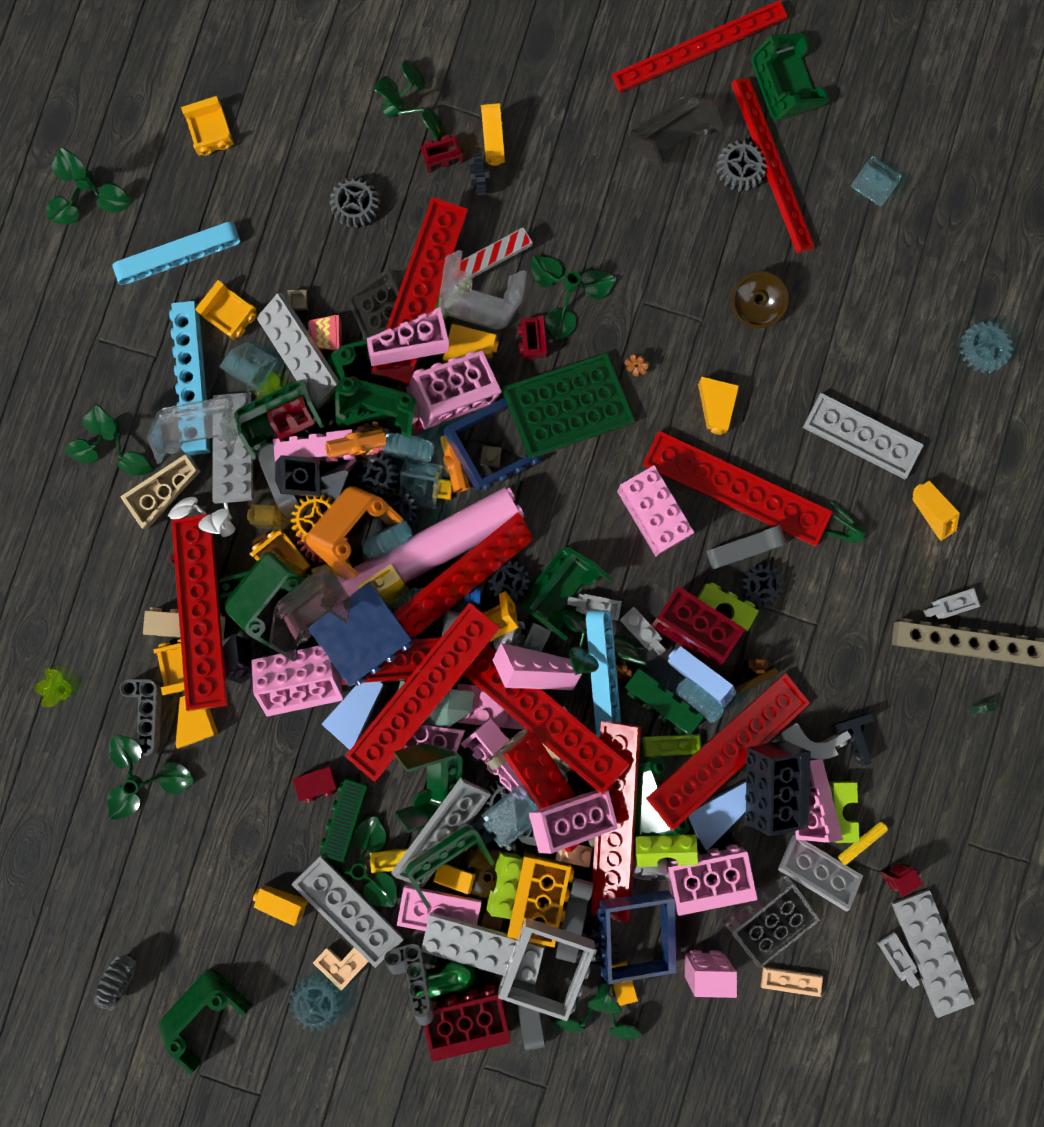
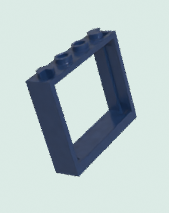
M505 398L446 426L443 432L477 492L481 489L485 491L492 488L493 483L497 481L500 483L510 478L509 475L514 472L516 475L526 470L525 467L530 464L535 466L542 461L541 458L544 456L541 455L530 460L527 456L484 479L481 478L457 434L509 409Z
M668 890L600 900V908L597 910L601 926L598 928V935L601 940L599 955L602 959V965L599 966L601 977L603 976L608 984L676 973L675 898ZM660 905L662 959L612 968L610 912Z

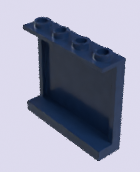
M375 580L366 583L308 628L349 687L354 684L357 686L367 680L366 675L370 672L373 675L381 670L382 663L393 661L398 657L396 654L401 649L403 652L413 646L412 641L416 639L415 636H410L377 590L379 585Z

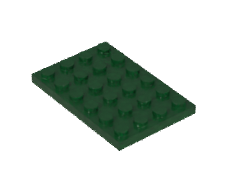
M607 353L504 386L501 389L529 460L626 427L635 422Z

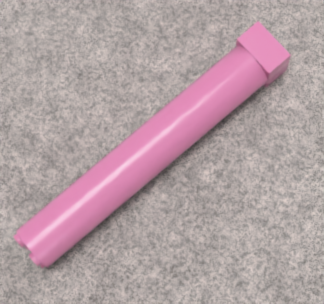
M504 487L354 567L353 569L359 573L358 577L344 580L339 575L320 585L321 590L319 592L313 589L302 596L296 595L275 606L293 641L302 642L313 636L308 630L311 625L360 589L359 584L388 565L392 564L406 584L477 546L517 512L523 518L524 513L519 504L515 506L513 502L515 497L511 489Z

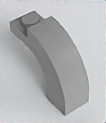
M794 722L778 733L782 741H788L811 751V759L818 760L838 755L835 747L841 748L848 743L847 740L851 738L848 731L844 730L822 742H813L804 735L798 723Z

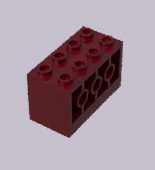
M679 586L676 587L651 625L715 668H718L725 662L745 628Z
M491 983L485 985L484 989L470 988L463 994L450 993L446 995V998H431L434 1018L430 1024L424 1025L432 1062L511 1043V1027L505 1001L498 998L500 985Z

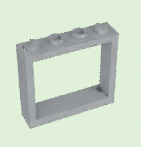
M526 917L500 983L498 998L567 1021L570 1013L572 1014L575 1011L576 997L581 996L583 990L582 982L589 976V964L595 960L597 949H595L594 940ZM532 933L584 950L563 1003L512 987Z

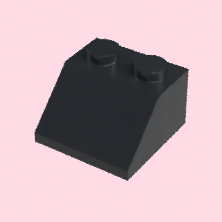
M281 455L275 461V482L280 494L319 497V459Z
M359 456L353 460L339 462L334 467L328 468L325 475L320 476V495H325L327 499L330 497L331 501L334 502L344 489L353 486L359 471L358 466H361L363 458Z
M232 634L223 646L225 679L242 684L249 679L250 672L252 671L251 641Z

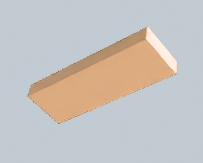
M763 967L762 988L821 997L822 975Z

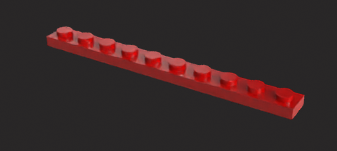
M778 0L612 74V79L619 93H622L785 21L787 14L781 1Z
M749 78L735 79L731 83L755 147L759 145L757 151H763L761 157H766L765 161L762 162L767 165L764 170L796 253L811 251L815 248L751 81Z

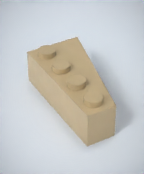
M185 454L120 497L140 527L148 529L201 471L191 456Z
M150 608V611H145L143 635L180 637L178 609H170V613L162 612V608ZM220 613L221 632L223 640L225 617H222V613Z

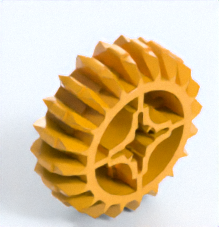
M323 494L320 499L319 497L312 499L311 496H306L308 501L305 502L301 498L300 502L302 505L295 504L294 507L298 509V512L292 511L291 514L296 516V518H292L291 522L297 524L292 529L299 530L296 536H302L301 541L306 542L308 534L304 529L303 523L314 526L316 522L311 520L316 519L317 515L320 518L323 516L320 505H325L328 508L332 505L333 501H331L330 497L326 500ZM314 505L311 514L303 517L306 510Z

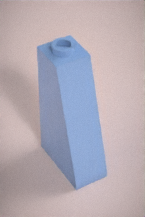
M681 646L670 653V659L668 660L670 665L723 708L737 694L732 684Z
M383 682L356 685L322 723L349 750L359 740L385 684Z
M746 779L703 802L687 817L705 850L709 849L746 811Z

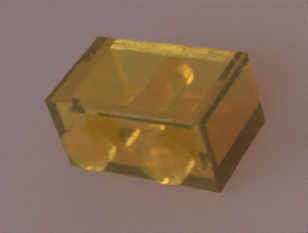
M251 504V509L247 513V520L250 521L249 524L261 529L281 530L282 512L275 506Z

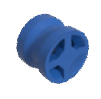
M480 587L471 590L465 595V606L471 603L480 607Z

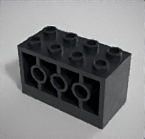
M788 741L747 747L745 777L746 824L768 836L809 828L811 751Z

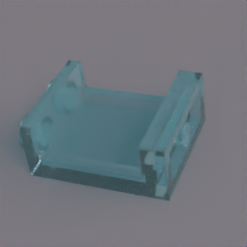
M519 785L481 815L485 820L483 825L489 833L492 831L495 833L496 837L494 840L499 847L505 846L509 851L512 849L509 844L532 827L529 812L538 810V808L526 791Z

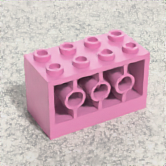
M471 351L465 357H454L445 364L436 363L428 370L419 369L413 373L409 386L407 385L406 387L407 393L416 399L420 407L419 419L424 429L487 407L501 393L483 351Z
M655 466L650 467L620 485L617 492L655 556L681 543L694 533Z
M320 646L251 660L253 694L266 716L343 700L341 674Z
M738 844L728 845L725 850L719 851L718 848L707 850L705 854L698 852V865L678 866L677 860L669 858V864L667 865L669 872L668 881L671 895L675 898V911L678 916L757 900L748 853L741 846L738 847ZM731 870V873L726 875L727 871ZM709 874H712L711 878H706ZM689 878H693L692 882L687 883Z

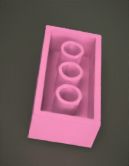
M593 790L529 812L539 853L551 854L618 829L609 791L603 796L597 790Z
M690 950V953H685V978L695 997L737 998V971L722 951L711 950L710 953H702L701 950Z

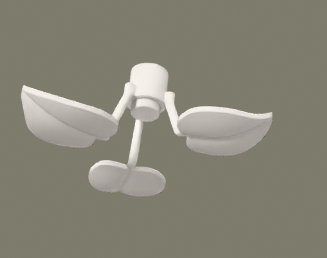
M188 497L174 505L168 516L171 519H180L188 515L192 509L198 510L202 515L207 513L198 505H195L198 502L197 498ZM229 502L224 503L225 509L217 510L211 515L205 516L199 522V528L206 532L221 534L222 537H227L234 533L235 527L230 521L232 516L228 508Z

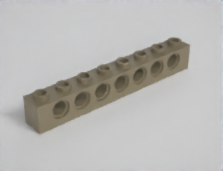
M901 619V622H894L891 644L894 646L1044 667L1043 638H1035V641L1028 640V636L1016 635V638H1011L1008 633L997 632V635H990V631L978 630L976 633L970 632L971 628L958 627V630L951 629V625L939 624V627H934L931 622L920 621V624H914L913 620ZM913 629L918 632L917 639H914L911 635ZM933 632L937 634L936 642H933L931 639ZM952 635L957 639L955 645L950 641ZM971 638H974L976 641L974 647L970 645ZM991 640L995 644V648L993 650H991L989 647V642ZM1010 643L1014 646L1012 653L1008 649ZM1029 646L1033 648V654L1031 656L1028 653Z

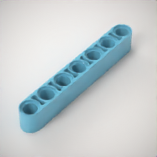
M226 222L113 263L112 266L118 284L125 285L233 247L241 241L235 223Z
M589 610L586 615L589 654L594 656L599 663L598 670L591 673L596 736L600 739L601 721L607 720L621 723L612 616L609 610Z

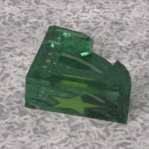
M996 702L969 707L970 714L988 713L998 709Z

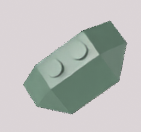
M400 681L399 689L405 683V681ZM451 689L423 724L450 728L472 712L475 692Z

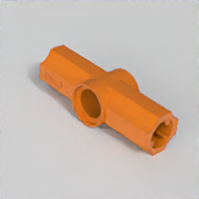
M382 429L366 433H351L343 438L326 441V454L329 459L349 454L350 456L359 455L367 452V450L386 446V436Z
M445 435L440 437L444 453V465L446 472L449 473L453 492L459 493L470 489L468 476Z

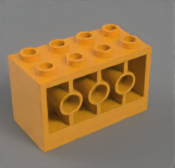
M524 851L523 864L507 937L518 939L526 917L536 920L535 918L542 917L543 920L539 922L561 929L559 924L564 922L566 913L563 904L568 902L570 894L567 885L568 882L572 883L574 870L570 863L556 861V858L553 857L548 859L544 855L540 857L539 854ZM550 877L551 881L544 882L543 878ZM546 897L547 900L541 902L539 898ZM532 933L529 942L555 947V943L558 942Z

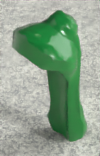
M453 961L447 964L441 972L427 975L431 996H439L450 992L458 994L468 991L475 980L474 967ZM424 991L418 992L416 996L421 995Z

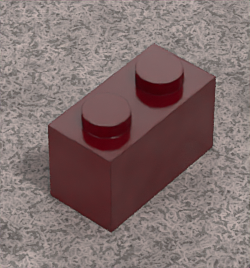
M333 766L292 779L299 802L305 800V803L317 800L316 796L321 794L324 797L333 795L339 787Z

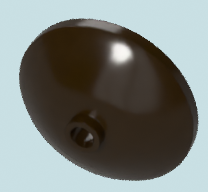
M767 271L751 272L743 276L734 286L731 294V308L735 317L742 324L756 329L766 328L778 322L785 314L789 299L788 291L783 281L775 274ZM758 294H761L763 296V299L757 300L756 296Z
M485 845L495 863L494 865H490L477 847L465 856L460 866V869L475 874L471 893L466 894V896L482 900V905H488L490 891H494L496 887L497 873L495 868L499 851L506 852L497 846ZM484 875H491V880H485Z

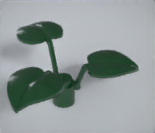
M404 60L401 64V69L410 84L400 94L398 93L396 83L389 76L382 77L374 88L375 92L387 100V102L382 104V110L388 118L396 114L402 116L403 114L422 112L421 118L435 138L440 141L442 137V123L438 115L431 108L426 110L424 108L403 110L404 102L401 97L413 86L417 90H421L424 87V79L419 69L409 60Z
M61 146L59 147L52 162V171L56 177L63 181L73 179L76 182V188L69 202L62 196L54 197L48 202L46 215L51 222L69 225L78 220L79 210L72 203L79 189L87 190L92 187L95 195L99 197L97 200L98 206L107 212H120L132 204L133 199L121 187L115 184H105L100 187L98 192L95 186L96 183L92 182V172L86 169L83 162L76 155Z
M536 255L532 257L531 273L538 285L550 287L553 282L559 283L564 280V288L568 292L562 311L560 309L550 310L545 317V326L553 338H566L573 332L576 326L575 315L571 312H566L571 292L576 291L580 285L581 288H585V294L589 298L599 300L608 295L616 281V277L598 270L587 271L582 277L578 272L570 271L567 275L561 277L562 266L557 260Z
M98 404L86 413L82 420L83 426L88 431L94 434L100 433L96 441L90 445L85 439H75L69 442L65 449L66 454L82 463H93L99 456L98 451L94 448L102 437L106 440L116 438L118 457L121 459L118 462V467L123 472L133 476H141L154 470V467L147 458L138 452L129 451L122 455L120 445L121 434L118 433L120 422L115 418H111Z
M562 609L560 611L561 618L565 626L572 631H581L582 633L579 647H573L569 652L574 674L596 672L599 668L597 659L589 654V650L582 649L586 635L585 630H587L586 616L576 610ZM622 635L613 636L616 654L624 658H639L641 656L640 651L629 638Z
M117 734L112 737L109 746L111 761L118 768H125L129 765V771L126 775L128 779L122 786L113 788L108 794L107 805L110 820L123 819L135 813L141 802L140 797L135 793L141 787L157 779H161L160 785L162 789L169 794L181 793L194 783L191 772L184 765L177 762L164 764L161 767L162 775L142 781L139 776L132 775V763L139 761L142 755L140 744L130 737Z
M371 817L363 821L356 828L353 835L354 845L357 848H364L360 862L354 863L351 870H340V863L337 860L325 859L340 874L351 875L356 880L363 878L370 880L371 882H368L364 887V897L370 904L394 907L397 890L392 877L387 873L379 872L373 879L366 874L367 866L363 863L367 849L371 852H376L386 842V833L379 819Z
M608 984L598 985L597 996L588 1002L590 1008L582 1022L568 1019L567 1021L562 1019L551 1020V1023L563 1031L582 1033L585 1031L583 1026L586 1025L592 1011L595 1010L611 1014L613 1028H609V1032L613 1036L627 1040L644 1036V1033L633 1026L616 1024L614 1014H620L622 1008L612 997L614 988Z

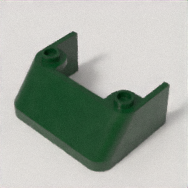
M367 340L341 346L325 357L339 381L346 377L344 366L350 365L355 361L356 353L368 350ZM334 391V392L331 394L330 397H331V401H332V405H333V409H334V414H335V418H336L335 391ZM360 407L358 415L350 413L346 416L345 420L336 418V422L340 427L349 429L364 425L365 423L377 422L393 417L378 412L370 414V410Z
M303 380L293 382L235 411L238 435L253 460L256 459L255 449L264 448L268 441L267 437L275 433L269 422L268 411L302 396L310 410L314 423H318L320 428L324 427L320 413Z
M564 547L556 554L521 599L520 606L549 630L566 641L567 637L559 629L563 625L560 611L567 604L568 597H572L582 583L588 586L597 582L600 576L609 582H612L613 579L595 562L569 547Z
M268 551L260 557L228 597L224 608L226 613L249 636L273 649L275 645L272 638L265 631L263 620L257 616L281 587L287 591H295L304 583L317 592L321 589L312 575L278 553Z
M421 743L394 751L395 757L407 773L427 767V789L416 793L413 798V806L395 811L396 817L408 833L424 828L459 779H462V757L458 752L428 743Z
M469 824L460 825L405 862L404 872L427 909L431 906L417 884L425 876L475 843L490 865L495 864L474 826Z
M208 969L202 973L162 1017L158 1025L167 1053L190 1075L202 1062L187 1048L185 1038L179 1033L205 1005L214 1011H220L229 1003L244 1017L253 1006L214 969Z

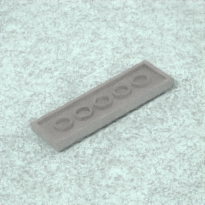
M277 293L257 316V320L295 379L305 382L316 407L319 408L336 390L339 379L283 293Z
M251 393L213 396L214 503L253 500V459L238 435L234 415L237 409L252 402Z
M822 393L819 394L802 427L903 479L908 477L923 447V444Z
M460 778L392 871L393 876L410 882L403 869L405 862L460 825L470 824L491 796L490 792ZM435 871L417 882L418 886L423 887Z
M320 855L292 883V886L375 968L384 960V956L389 950L395 949L403 941L404 937L323 856Z
M926 889L892 902L891 904L935 1016L939 1018L975 1004L930 890Z
M431 912L428 917L421 952L504 976L517 939L507 937V934ZM528 942L514 979L536 984L545 945Z

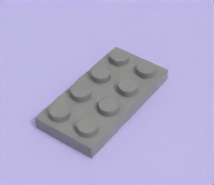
M796 835L792 836L778 868L782 873L845 911L850 910L863 875L807 841L797 840Z

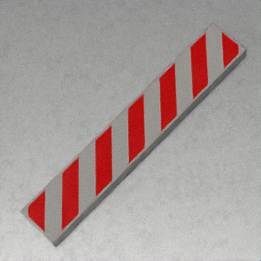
M521 228L450 266L440 295L531 247L533 243L525 229Z

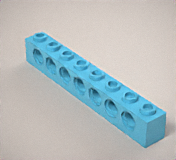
M194 301L171 303L172 310L169 311L170 319L173 321L171 336L175 341L172 351L174 358H176L174 372L178 378V383H176L175 387L176 393L179 395L177 409L181 414L179 430L182 432L183 438L180 439V446L188 455L211 453L200 315L195 310L198 305ZM188 320V324L185 327H181L182 322ZM190 338V342L187 345H183V341ZM191 356V357H192L191 361H190L189 363L185 364V363H184L185 359H186L187 357ZM189 375H193V379L190 382H186V378ZM194 393V399L188 401L189 394ZM195 411V418L189 419L190 413ZM197 430V436L191 438V432Z

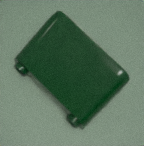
M805 33L770 35L752 54V67L769 113L774 120H783L822 107L830 101L823 87L813 90L802 61V57L807 53L809 47Z
M351 377L342 378L335 390L336 418L345 420L346 416L350 413L358 415L361 407L396 417L395 426L401 427V436L411 439L420 412V407L412 395Z
M662 755L639 760L635 847L636 837L675 836L690 831L686 819L674 830H670L646 800V797L660 786L658 779L666 772Z

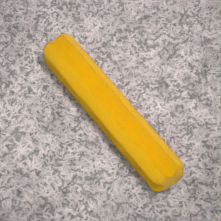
M883 822L876 824L859 838V843H853L838 856L840 862L847 865L888 831L887 826Z

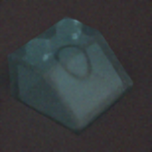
M871 156L850 187L882 207L903 176Z
M245 342L230 350L219 367L230 376L258 391L278 359L249 342Z
M405 459L400 471L399 490L402 487H405L406 493L411 490L410 496L417 497L414 503H418L421 507L436 509L443 465Z

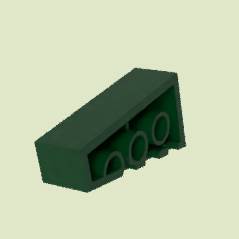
M640 669L634 672L624 686L627 689L625 693L632 699L639 698L644 708L648 711H651V709L658 713L656 717L664 723L667 721L672 723V729L680 735L683 732L691 735L704 718L702 714L693 711L691 706L677 699L672 692L661 687L657 681Z

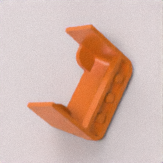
M355 486L343 490L306 536L307 545L344 580L355 578L359 575L346 562V559L350 556L351 547L344 537L365 511L372 516H378L387 525L400 523L403 520L382 498Z

